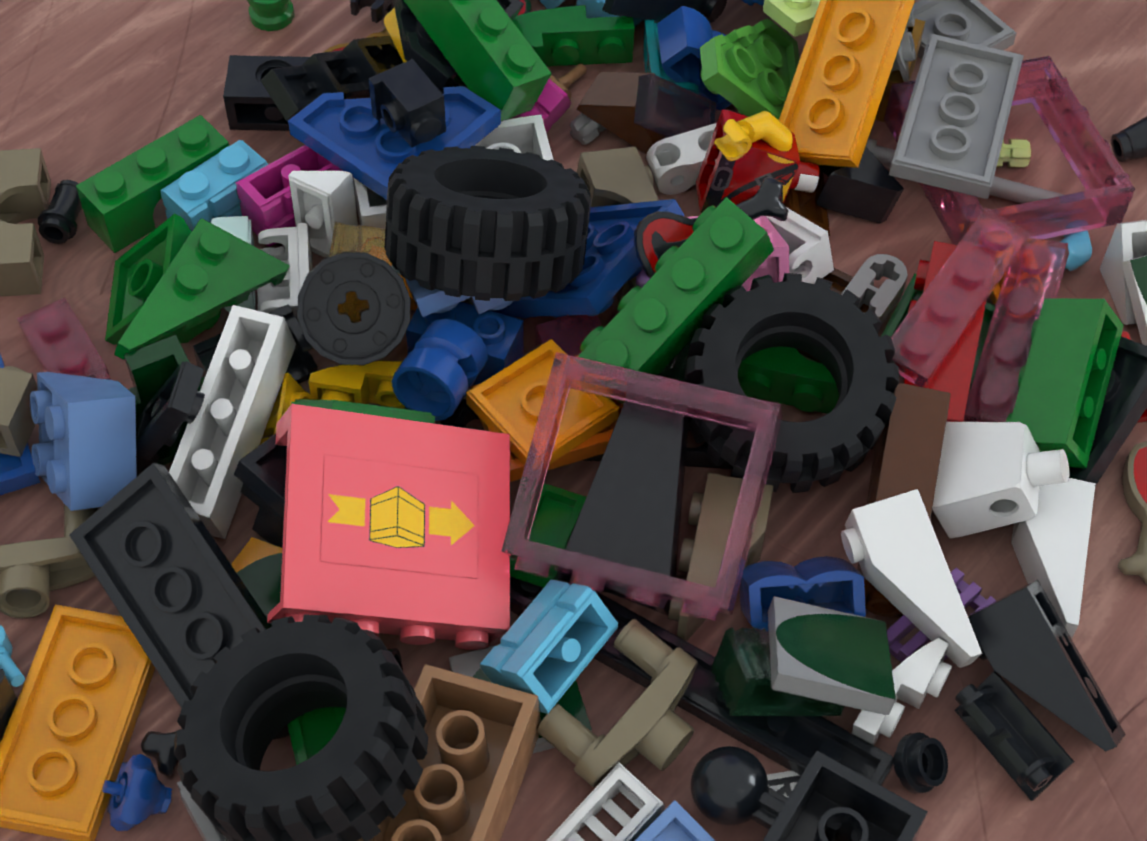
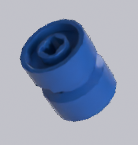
M451 319L435 320L426 328L416 342L414 350L406 356L394 373L392 379L393 391L400 403L408 410L431 412L435 416V421L445 420L453 415L465 397L468 388L474 384L484 369L488 360L487 347L481 337L467 325Z

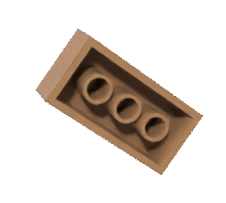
M425 664L414 689L418 700L423 706L427 720L424 731L428 735L427 755L424 760H417L423 772L414 791L406 789L403 798L407 802L395 819L387 816L378 825L381 832L370 841H500L539 737L537 728L541 723L538 696Z

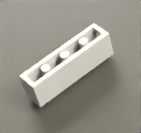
M232 305L200 392L205 394L201 409L195 420L191 424L187 423L169 471L212 536L223 539L226 538L242 494L240 491L243 482L233 474L239 460L258 447L296 346V342L284 317Z

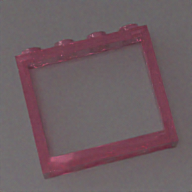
M1050 56L1022 61L1012 106L1026 103L1033 104L1086 191L984 211L976 196L919 183L952 244L988 251L1122 223L1135 191L1134 186L1129 180L1130 176L1123 171L1112 154L1109 143L1101 137L1092 123L1087 109L1080 104L1069 87L1067 78L1062 76ZM916 80L892 84L884 121L896 143H898Z
M556 352L501 552L517 560L514 569L528 572L535 576L547 578L549 569H554L572 574L570 584L589 586L593 591L603 592L605 583L627 588L625 598L639 603L659 607L661 597L684 603L682 613L693 617H702L716 621L718 612L732 615L783 418L781 404ZM570 389L755 432L715 588L528 540Z

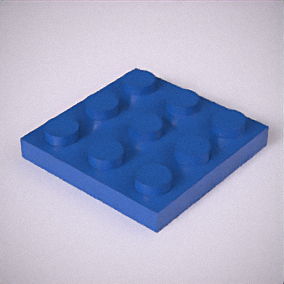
M676 199L590 207L585 263L582 271L571 284L568 283L564 289L556 293L548 291L546 296L534 299L530 296L521 297L519 301H513L509 306L494 312L511 317H520L521 319L537 316H553L555 318L565 315L596 316L604 312L612 305L614 301L613 296L627 281L636 277L643 269L634 247V231L638 223L647 215L657 211H669L685 216Z

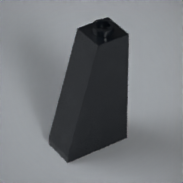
M652 380L648 387L633 382L558 569L563 574L581 583L669 616L676 579L690 412L686 401L680 398L681 392L678 389Z

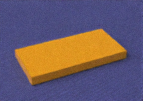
M820 0L779 117V121L795 134L800 161L827 166L859 167L915 0Z
M55 604L0 743L1 828L69 841H95L111 794L102 792L103 784L106 780L115 782L155 671L154 665L122 616Z

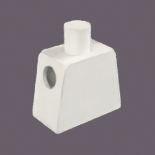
M946 422L932 510L949 539L1031 520L1038 513L1039 486L1067 483L1069 481V463L1066 452L1063 449L1040 452L1029 428L1021 422Z

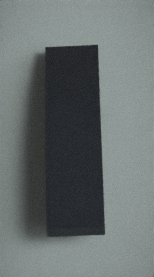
M390 35L353 39L342 51L313 54L303 65L272 69L260 81L285 120L288 121L323 93L344 92V99L370 98L368 78L398 66L403 61Z

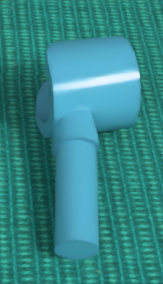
M0 625V669L4 670L10 684L13 687H18L24 683L25 677L11 659L13 647L4 628Z

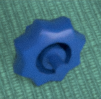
M142 754L133 755L128 762H123L115 782L106 780L102 788L103 793L112 794L107 811L111 815L110 825L117 831H128L146 820L150 815L166 813L172 798V788L165 787L158 780L155 767L150 758Z

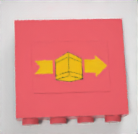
M291 404L276 423V445L287 446L280 602L267 614V623H272L274 620L285 617H293L295 622H301L304 615H327L331 623L334 618H344L356 622L360 629L370 630L376 636H379V633L400 635V641L405 644L425 645L435 642V639L455 640V646L465 650L488 648L489 643L505 634L510 628V434Z

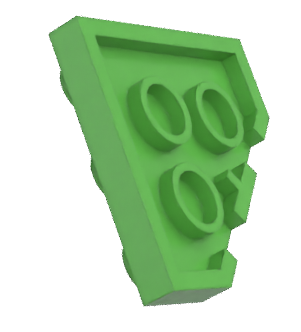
M767 18L752 27L747 25L733 30L726 36H723V34L715 36L700 47L701 79L710 92L720 94L732 103L742 115L750 117L759 112L768 111L779 120L800 60L798 42Z

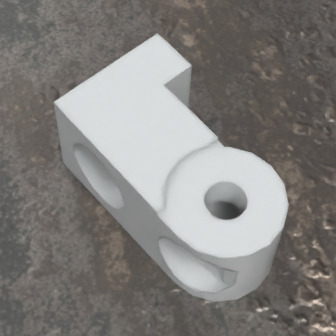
M717 123L664 138L650 147L646 159L660 192L674 195L685 192L693 185H696V179Z

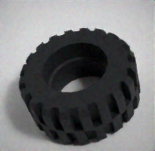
M454 146L444 147L440 151L433 149L422 151L418 157L411 155L405 158L389 177L384 248L395 270H399L400 274L407 280H417L421 287L431 291L438 289L444 291L445 295L459 298L461 295L475 297V300L490 301V298L519 301L521 297L530 296L533 299L546 296L548 291L556 293L564 289L568 283L571 284L583 269L591 194L584 180L580 179L577 172L571 168L564 169L562 163L552 159L548 161L541 159L540 155L533 153L514 152V149L499 148V150L486 149L485 146H471V148Z
M785 273L782 282L773 283L772 277L766 275L754 278L750 291L746 292L745 288L740 285L725 293L723 305L713 304L704 314L701 328L695 330L690 343L683 379L685 388L682 399L686 401L690 416L692 417L689 429L696 443L707 442L706 456L717 467L724 461L732 465L733 469L730 477L748 479V476H752L762 480V484L772 485L773 492H777L780 483H790L792 493L808 492L813 481L818 480L823 487L839 481L844 470L854 471L864 461L868 451L874 448L897 399L893 392L899 383V367L894 363H890L896 352L891 337L888 335L879 337L878 335L882 321L873 310L863 313L858 308L861 299L848 289L845 290L843 295H840L830 290L833 282L817 277L815 284L802 282L801 274ZM771 347H790L807 352L818 359L833 376L839 394L838 402L830 413L811 421L790 422L771 417L759 410L744 394L738 381V369L742 361L757 351Z
M304 615L301 622H295L293 617H285L272 621V628L262 632L258 628H254L241 635L243 641L231 650L225 646L213 657L215 665L208 673L201 671L191 686V691L194 694L192 700H184L177 721L183 730L176 731L174 738V755L179 760L177 772L183 786L191 794L193 801L228 841H357L361 838L364 841H370L381 832L378 825L387 816L395 819L407 802L403 798V794L406 789L414 791L423 772L417 760H424L428 749V735L424 731L427 720L423 706L392 652L387 650L383 641L372 631L360 629L356 622L344 618H334L331 623L327 615ZM320 708H346L343 721L333 738L313 757L291 768L277 771H260L262 759L269 744L291 721L307 712Z

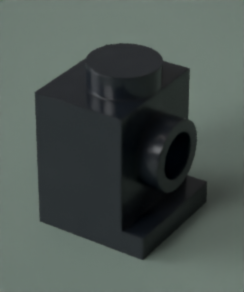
M413 59L368 78L372 115L376 120L383 118L390 131L393 133L398 131L411 148L428 142L446 132L444 95Z

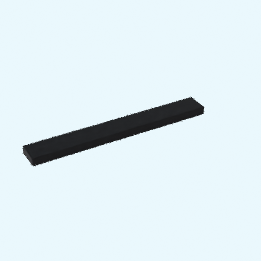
M560 572L557 579L558 581L567 582L569 585L572 583L585 585ZM510 577V611L520 616L542 591L543 587ZM595 591L618 622V628L595 655L594 659L641 686L648 688L652 677L614 647V641L619 633L635 618L673 650L680 647L698 661L693 678L678 707L801 776L817 750L883 786L894 766V757Z

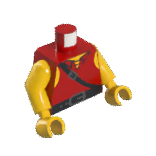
M722 109L696 179L700 214L712 205L717 208L726 197L735 205L753 197L758 193L763 180L766 178L777 179L783 184V191L780 197L783 204L790 189L811 193L815 191L819 180V165L800 161L795 134L768 111H762L748 117Z

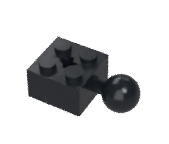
M724 746L709 751L698 761L691 777V794L697 808L704 816L722 825H738L752 819L769 829L763 841H916L928 813L924 809L817 750L789 798L768 787V777L761 762L752 753L739 747Z

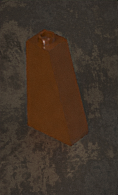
M898 383L893 392L897 397L893 411L875 444L866 505L918 489L929 519H931L951 393ZM858 562L857 570L863 575L860 564ZM864 577L866 609L875 615L883 617L903 616Z

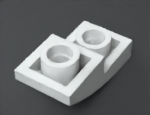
M937 638L914 652L892 671L896 701L900 699L919 709L927 693L936 698L939 696L952 669L951 665L943 662L949 643ZM895 701L889 715L861 710L853 724L852 734L872 745H875L880 734L890 738L903 714L905 706Z

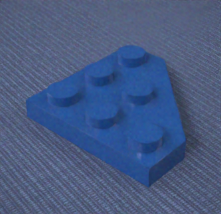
M464 86L444 87L446 132L412 148L398 131L395 133L390 131L383 118L376 120L372 115L371 98L344 99V92L323 93L288 120L291 136L341 170L351 173L353 178L387 200L389 177L405 158L411 155L418 157L422 151L426 150L440 151L444 147L471 148V146H475L501 124V110Z

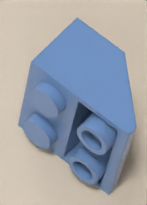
M54 372L37 373V391H31L30 393L32 420L35 424H39V443L33 444L31 450V457L36 470L35 474L48 484L51 493H55L70 511L102 507L137 477L135 395L119 381Z

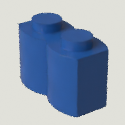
M681 6L657 23L663 70L675 82L696 84L699 89V95L696 97L703 104L717 110L725 109L732 103L720 94L710 92L701 79L700 47L713 37L721 34L726 36V34L712 30L707 18L697 10Z
M829 556L815 557L805 560L796 566L778 561H763L748 565L738 571L741 611L754 628L769 631L768 609L774 596L866 617L864 576L850 562L844 559Z

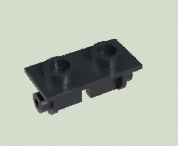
M993 671L977 688L974 684H970L956 695L955 700L960 705L955 709V712L1031 801H1034L1075 762L996 671Z

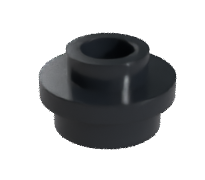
M920 732L909 733L902 737L893 760L894 770L902 785L912 793H926L932 790L934 786L942 784L948 772V758L942 743Z

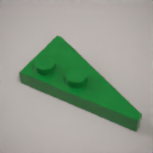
M200 218L119 340L114 355L124 360V355L156 343L159 341V338L179 328L185 332L217 316L221 309L232 307V305H238L248 300L251 292L270 282L274 286L282 283L290 265Z

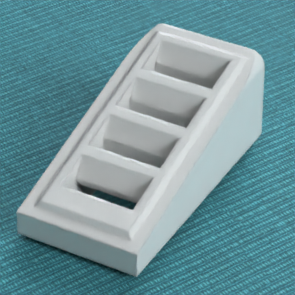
M619 762L546 841H585L577 834L585 825L602 841H635L666 808L660 799ZM619 792L639 809L633 818L626 814L612 800ZM602 809L623 827L616 836L595 817Z

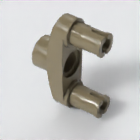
M64 504V537L0 545V611L14 618L39 616L50 605V591L65 588L95 577V574L69 534L98 510V507L70 511Z
M635 618L619 633L614 641V647L652 677L651 684L609 733L597 737L559 704L552 708L537 728V733L575 764L573 771L592 787H596L619 762L625 767L639 754L643 755L659 770H665L685 748L695 731L693 727L674 713V710L693 678L698 661L680 647L673 650Z

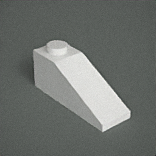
M1069 478L1067 483L1039 486L1038 513L1031 520L1014 524L1011 541L1027 584L1039 580L1071 639L1079 625L1096 484Z
M918 489L852 509L845 523L846 530L841 531L843 547L849 561L852 564L859 562L864 577L931 641L939 638L949 643L946 655L959 668L971 665L982 654V651Z

